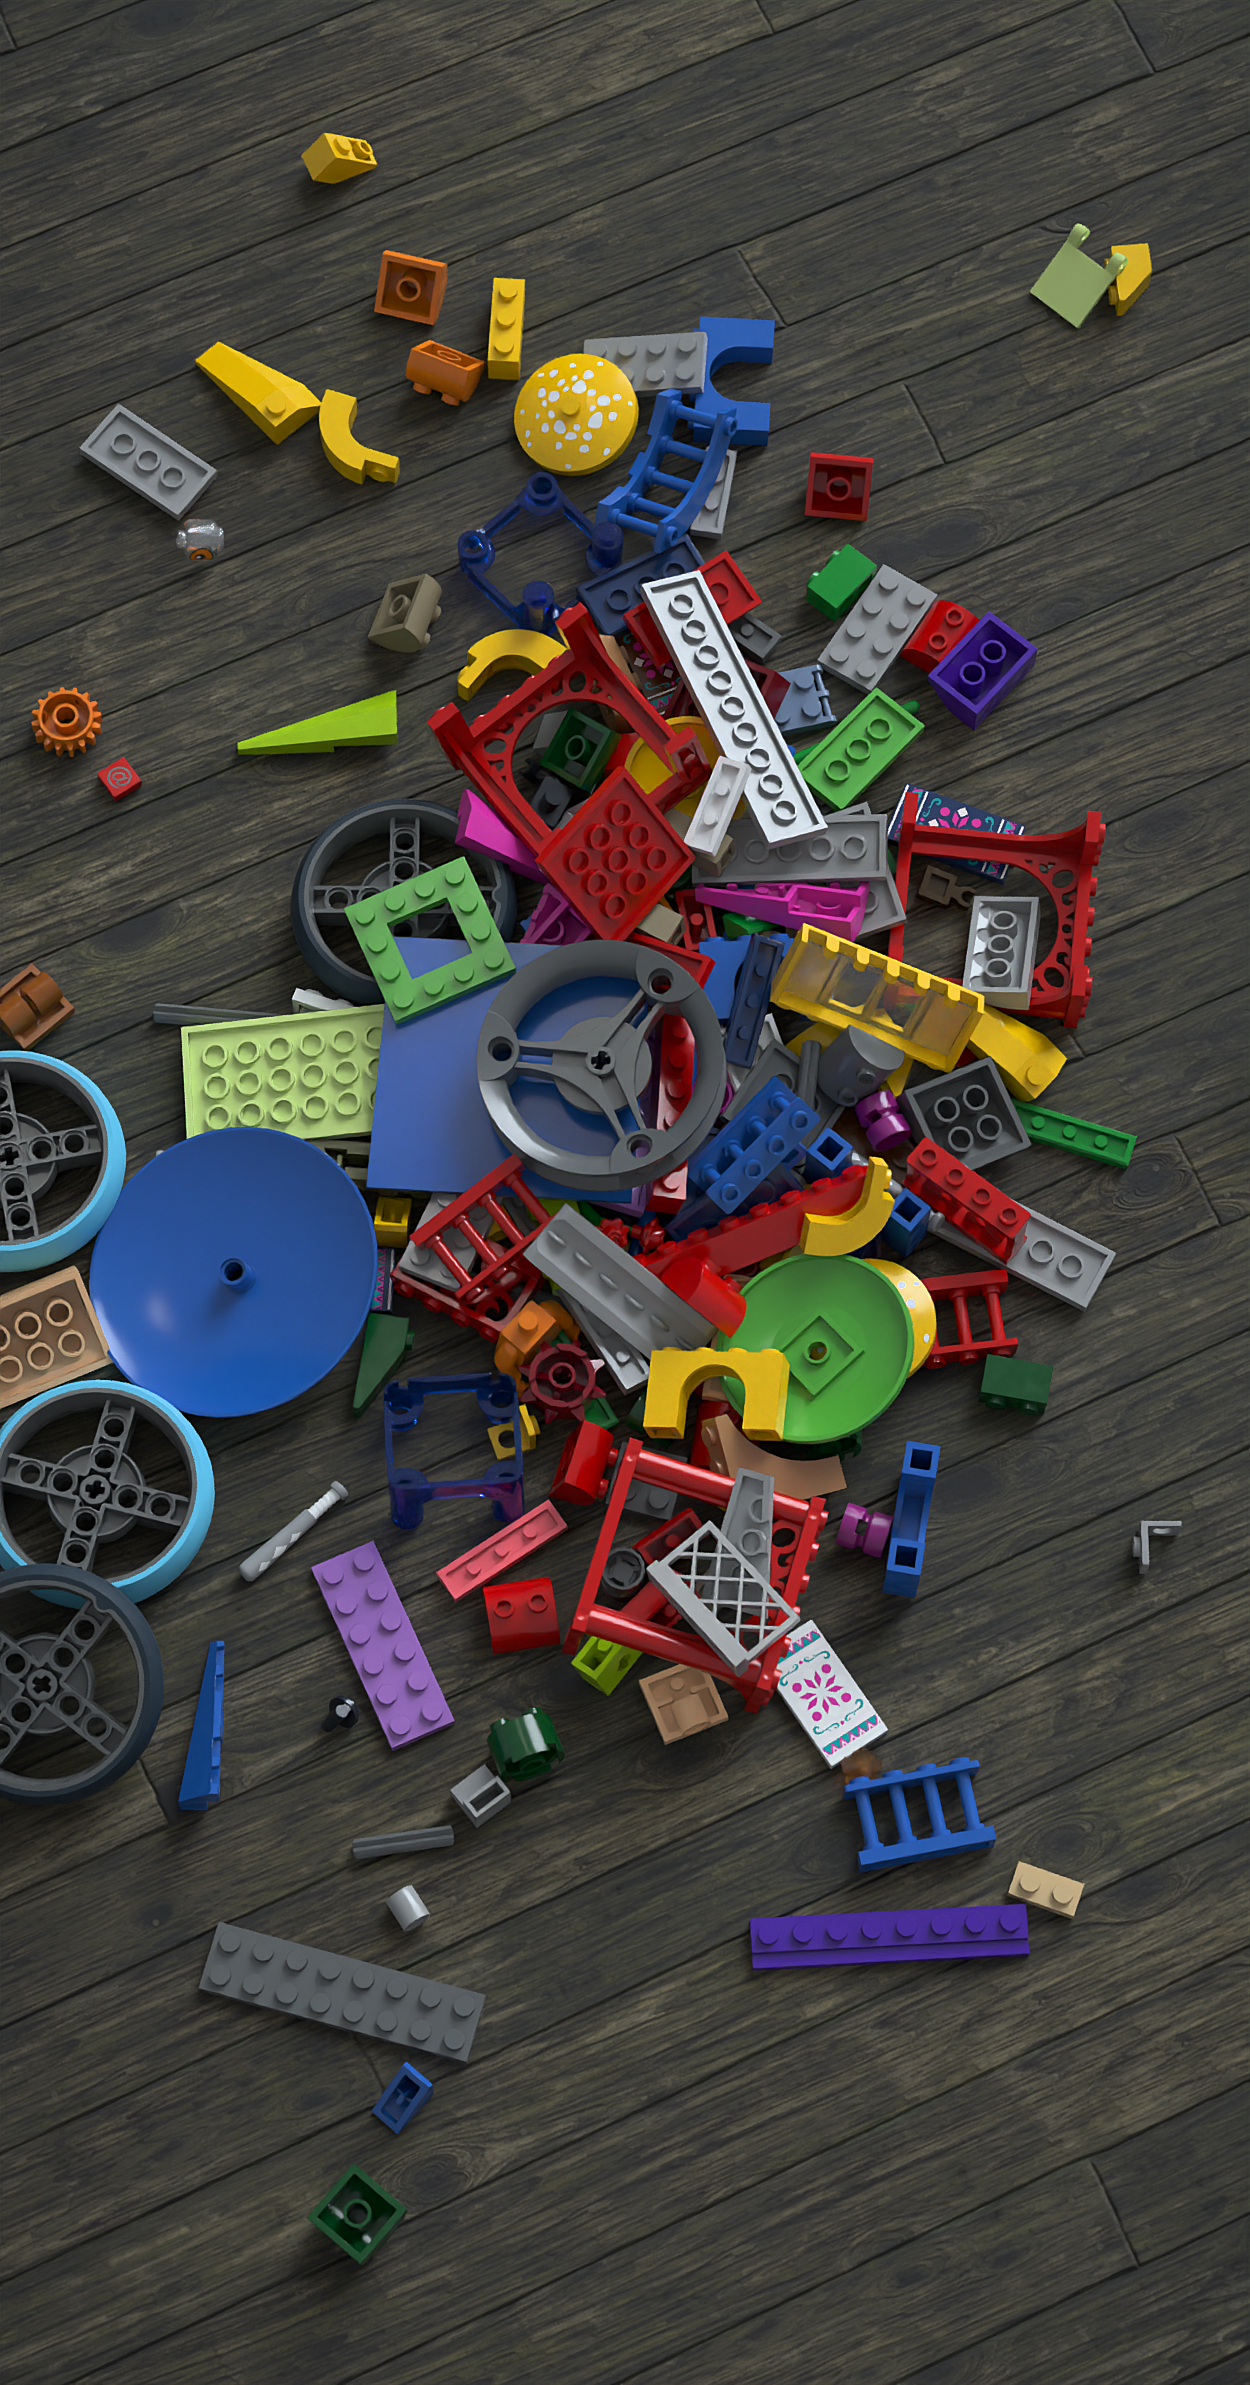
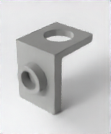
M1181 1521L1140 1522L1138 1537H1133L1132 1540L1133 1557H1139V1574H1146L1149 1567L1148 1535L1177 1536L1182 1527Z

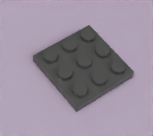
M772 1039L769 1041L719 1119L728 1124L774 1075L796 1094L800 1057L777 1040ZM818 1083L816 1084L813 1111L820 1117V1121L810 1131L808 1149L827 1127L830 1129L833 1127L846 1107L827 1096ZM805 1166L802 1168L793 1167L792 1170L801 1175Z

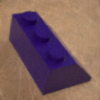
M988 611L927 676V679L947 709L967 726L975 730L1035 666L1038 649Z

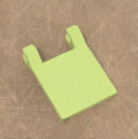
M1081 224L1074 226L1064 245L1030 290L1033 295L1077 328L1081 326L1113 280L1128 264V259L1116 252L1104 269L1078 249L1079 246L1090 235V230Z

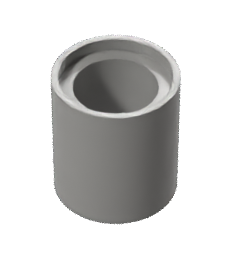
M412 1885L397 1891L386 1901V1904L404 1932L416 1928L430 1917L429 1911Z

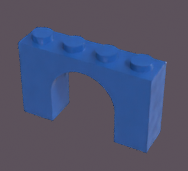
M700 317V328H693V332H705L708 341L704 393L689 394V402H695V410L717 416V412L729 407L737 408L736 419L738 426L729 444L768 446L770 403L729 400L714 389L710 379L720 367L728 363H772L775 325L773 320ZM688 421L687 430H694L693 442L710 443L714 428Z
M788 934L770 935L769 938L785 943L780 961L781 964L794 938L789 939ZM751 935L739 936L737 941H724L723 937H707L704 939V942H699L697 953L709 956L716 962L703 991L710 1000L720 1025H727L735 997V976L743 967ZM798 1013L799 1022L812 1021L806 1015Z
M827 1127L806 1152L803 1178L812 1184L821 1178L829 1177L831 1180L843 1175L842 1171L853 1166V1146ZM905 1187L895 1199L889 1219L876 1236L906 1259L926 1236L931 1207Z
M907 1441L882 1593L916 1597L941 1446Z

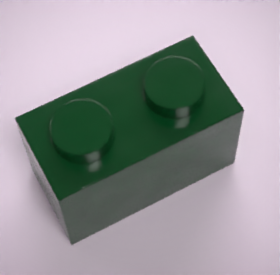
M987 1354L978 1402L985 1403L987 1407L1000 1410L1009 1407L1018 1409L1020 1413L1025 1415L1044 1414L1048 1401L1053 1366Z

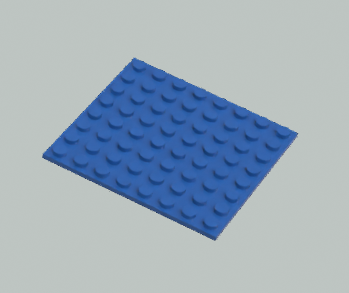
M393 937L412 979L472 953L466 940ZM504 942L517 972L537 957L562 947V945ZM514 974L396 1025L385 1002L367 1189L463 1194L512 1155L500 1140L491 1124L478 1082L476 1056L480 1029L485 1015L501 988ZM594 977L566 984L543 997L529 1010L515 1031L517 1039L532 1042L560 1040L566 1031L581 1021L594 1017L612 1018L640 990L638 982L618 977ZM645 1003L629 1023L635 1029L638 1028L648 1015L649 1004ZM507 1051L501 1052L495 1059L500 1062L506 1061L511 1057V1053ZM522 1055V1062L552 1065V1057ZM601 1062L600 1067H597V1069L603 1070V1066L606 1065L607 1062ZM518 1076L509 1087L513 1103L520 1116L538 1136L548 1143L576 1154L608 1156L612 1154L613 1149L619 1142L616 1133L603 1115L589 1114L570 1105L559 1093L555 1082L530 1076ZM641 1097L637 1100L638 1107H639V1111H640V1099H641ZM629 1107L615 1113L625 1136L638 1130ZM636 1150L632 1154L634 1157H636ZM526 1166V1169L521 1172L523 1174L521 1179L537 1199L632 1204L633 1188L614 1192H587L557 1185L540 1177ZM506 1185L495 1192L496 1196L519 1197L511 1187L507 1188Z

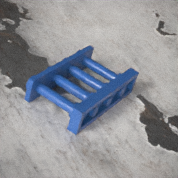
M774 1075L687 1165V1176L706 1192L726 1214H731L820 1121V1117Z
M968 1757L951 1760L948 1766L936 1768L935 1764H925L917 1767L916 1772L903 1774L901 1770H894L882 1774L880 1779L869 1780V1777H858L849 1780V1784L843 1788L844 1800L856 1798L866 1844L863 1847V1851H859L857 1856L859 1873L994 1847L996 1842L994 1826L984 1827V1824L980 1823L970 1776L978 1774L980 1768L978 1760L970 1761ZM956 1779L967 1826L964 1827L963 1832L951 1834V1831L946 1829L936 1782ZM923 1785L933 1833L930 1834L931 1838L917 1840V1837L912 1834L903 1789ZM889 1792L899 1840L896 1841V1845L884 1847L883 1843H879L869 1795Z

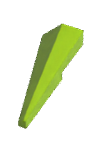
M396 690L238 742V755L334 752V746L398 744Z

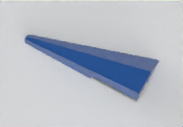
M224 1641L210 1643L178 1800L180 1810H208V1802H220L221 1743H223Z

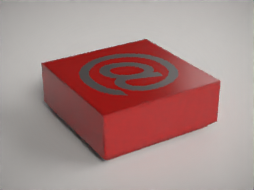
M124 757L97 773L98 779L115 802L142 786L141 779Z

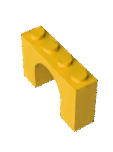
M664 1347L662 1350H652L643 1427L651 1438L684 1439L687 1404L694 1389L709 1378L728 1376L739 1380L745 1386L746 1395L742 1429L748 1439L782 1441L790 1364L784 1353L769 1348L762 1349L761 1352H748L741 1348H730L728 1352H716L706 1347L696 1348L695 1351H682L677 1347Z

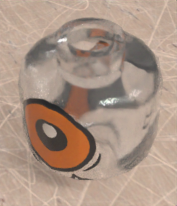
M188 519L185 521L183 529L177 530V549H183L185 557L189 560H213L218 552L223 551V529L218 527L217 523L212 519Z

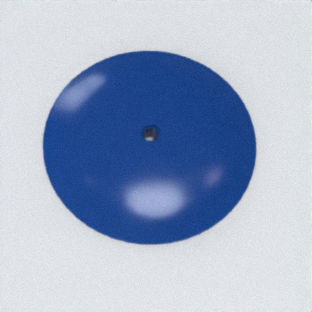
M230 1127L213 1130L188 1138L160 1153L143 1166L121 1190L113 1211L99 1230L94 1245L90 1265V1301L109 1345L108 1355L133 1385L158 1395L181 1412L215 1418L252 1415L278 1407L305 1393L320 1382L349 1351L363 1327L374 1297L378 1272L377 1239L368 1207L357 1186L349 1175L318 1147L296 1136L268 1128ZM243 1269L242 1276L238 1280L232 1281L235 1271Z

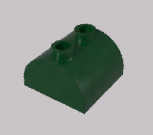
M570 707L539 764L581 789L592 793L623 736Z
M353 2163L309 2214L307 2219L360 2265H364L392 2236L406 2216L407 2208Z

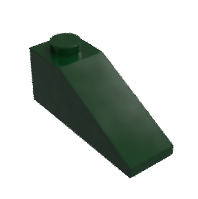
M369 1313L353 1402V1415L355 1418L363 1416L405 1361L406 1350L412 1351L415 1331L410 1330L408 1318Z

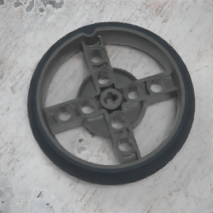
M404 798L374 802L340 817L327 827L307 850L297 870L292 888L290 909L293 933L298 947L312 971L326 986L341 997L361 1007L385 1004V999L375 978L360 973L339 960L323 941L317 926H351L344 908L433 870L429 865L420 862L421 834L435 836L456 845L478 863L490 886H478L503 941L506 943L511 942L517 919L518 905L515 882L509 865L455 844L460 820L457 819L458 811L435 802ZM390 834V861L372 870L361 886H320L330 867L348 850L371 838ZM407 843L412 845V848L401 850L398 846ZM401 873H409L412 875V877L407 880H401L397 878V876ZM337 902L346 904L342 909H334L332 907ZM446 902L441 909L425 911L389 927V930L393 937H396L399 933L406 932L411 935V938L439 939L447 926H459L449 903Z
M48 1563L29 1564L0 1572V1601L32 1590H58L80 1596L87 1601L61 1635L36 1633L25 1636L17 1641L0 1627V1729L5 1730L10 1736L8 1747L5 1749L0 1748V1797L30 1805H59L75 1802L104 1790L122 1777L140 1758L148 1746L160 1718L164 1698V1669L156 1638L148 1622L135 1604L117 1587L91 1572L76 1567ZM83 1620H89L94 1625L95 1632L90 1639H85L79 1634V1625ZM114 1622L119 1626L129 1643L137 1670V1700L128 1727L93 1700L96 1682L93 1666L88 1655ZM63 1647H67L73 1652V1662L68 1667L61 1665L57 1658L59 1650ZM15 1653L22 1655L25 1659V1668L20 1673L13 1671L10 1667V1659ZM49 1677L51 1681L48 1685L52 1686L51 1690L40 1692L38 1687L41 1684L37 1683L38 1678ZM68 1696H73L79 1701V1710L75 1715H70L64 1710L63 1704ZM20 1702L27 1703L31 1708V1716L27 1721H22L16 1716V1707ZM95 1717H100L106 1722L107 1729L102 1736H97L91 1731L90 1725ZM72 1728L106 1755L100 1761L81 1772L54 1779L28 1778L2 1769L28 1733L37 1736H51Z

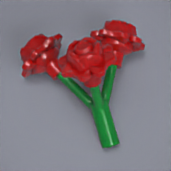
M577 1201L580 1215L619 1247L627 1245V1233H630V1237L639 1239L640 1246L643 1247L642 1254L644 1255L648 1254L650 1249L657 1251V1247L663 1244L665 1230L659 1226L658 1218H653L644 1227L635 1224L631 1227L623 1224L620 1218L609 1220L600 1217L587 1202Z

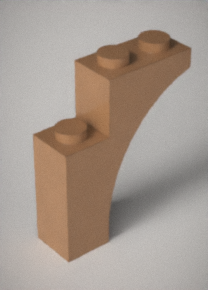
M727 1414L701 1421L703 1427L701 1436L709 1450L711 1458L710 1471L736 1479L738 1468L740 1467L774 1477L775 1492L800 1500L847 1488L838 1455L815 1461L784 1459L769 1454L751 1443L733 1425Z

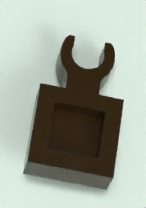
M928 865L924 870L915 897L944 909L950 901L958 909L967 911L972 904L965 903L962 900V895L965 894L973 897L976 891L967 886H955L957 876Z

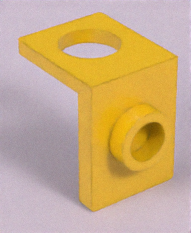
M525 1404L518 1406V1419L488 1428V1434L498 1460L536 1448V1435L540 1434V1430L535 1416H529ZM504 1431H512L518 1436V1443L512 1448H504L498 1441L500 1434Z

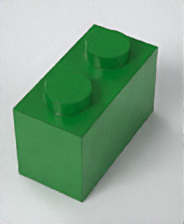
M849 544L841 551H834L826 562L827 566L820 573L818 571L814 572L806 583V601L834 623L862 595L876 576L877 565Z

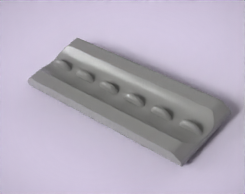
M567 1203L564 1204L523 1253L532 1264L650 1360L652 1350H662L664 1347H677L682 1351H695L696 1348L705 1347L720 1330Z

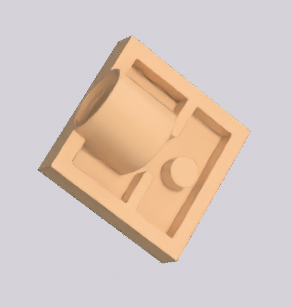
M679 1664L639 1680V1686L665 1745L728 1720L727 1712L710 1674Z

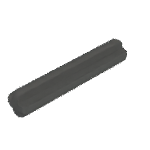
M448 1825L358 1838L352 1841L353 1854L356 1859L451 1846L454 1844V1834L452 1827Z

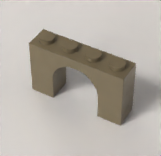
M672 808L663 816L684 841L693 818ZM726 834L724 835L715 857L691 850L696 856V859L691 864L719 878L735 854L733 838ZM656 903L632 932L676 946L686 931L684 916Z

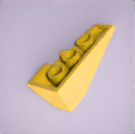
M220 342L216 343L195 360V363L277 445L320 412L321 402L303 384Z
M984 1004V1014L966 1045L979 1060L991 1056L1004 1086L1019 1101L1025 1103L1037 1098L1056 1078L1067 1059L1045 1035L987 1004Z

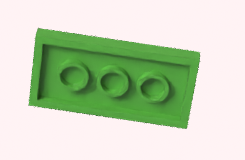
M876 687L797 767L808 789L838 812L847 809L924 732L925 726Z

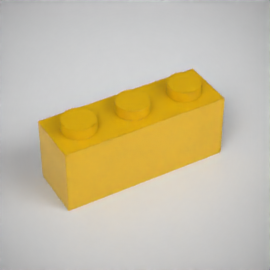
M494 278L488 349V378L519 380L525 305L524 279Z

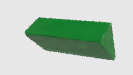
M737 912L723 915L726 934L730 940L736 939L739 936L757 934L782 926Z

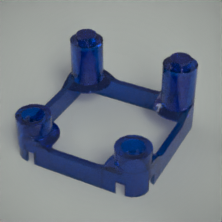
M538 472L531 475L526 487L518 494L514 501L479 530L463 533L458 539L457 551L459 567L462 572L466 570L468 579L522 630L535 631L549 636L557 629L555 621L560 618V615L566 609L575 607L580 602L582 603L581 599L576 595L561 608L554 602V591L548 583L533 581L524 588L522 594L523 602L516 607L482 575L495 560V548L489 538L519 514L522 507L530 513L541 516L552 514L561 507L564 510V514L592 539V543L586 550L585 559L589 569L598 577L623 565L624 536L620 526L613 522H602L594 528V524L568 500L558 487L554 476L546 472ZM478 544L482 546L481 551L472 554L465 551L468 547L474 549Z
M491 1372L407 1378L408 1386H399V1379L393 1380L386 1385L383 1393L387 1479L390 1515L392 1522L397 1527L412 1529L420 1525L424 1519V1503L434 1499L486 1497L491 1499V1509L496 1519L510 1523L522 1517L525 1512V1493L518 1391L515 1379L511 1375L499 1373L500 1380H491ZM475 1391L477 1392L480 1408L491 1422L506 1424L513 1421L516 1460L498 1462L492 1465L486 1471L483 1479L428 1482L427 1478L416 1469L394 1468L392 1429L405 1431L416 1424L424 1407V1395ZM498 1402L509 1404V1406L504 1408H496L493 1405ZM397 1409L409 1410L408 1413L402 1415L393 1413Z

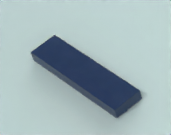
M758 934L751 935L723 1038L726 1063L744 1069L752 1068L770 1001L772 980L780 965L785 946L784 942Z

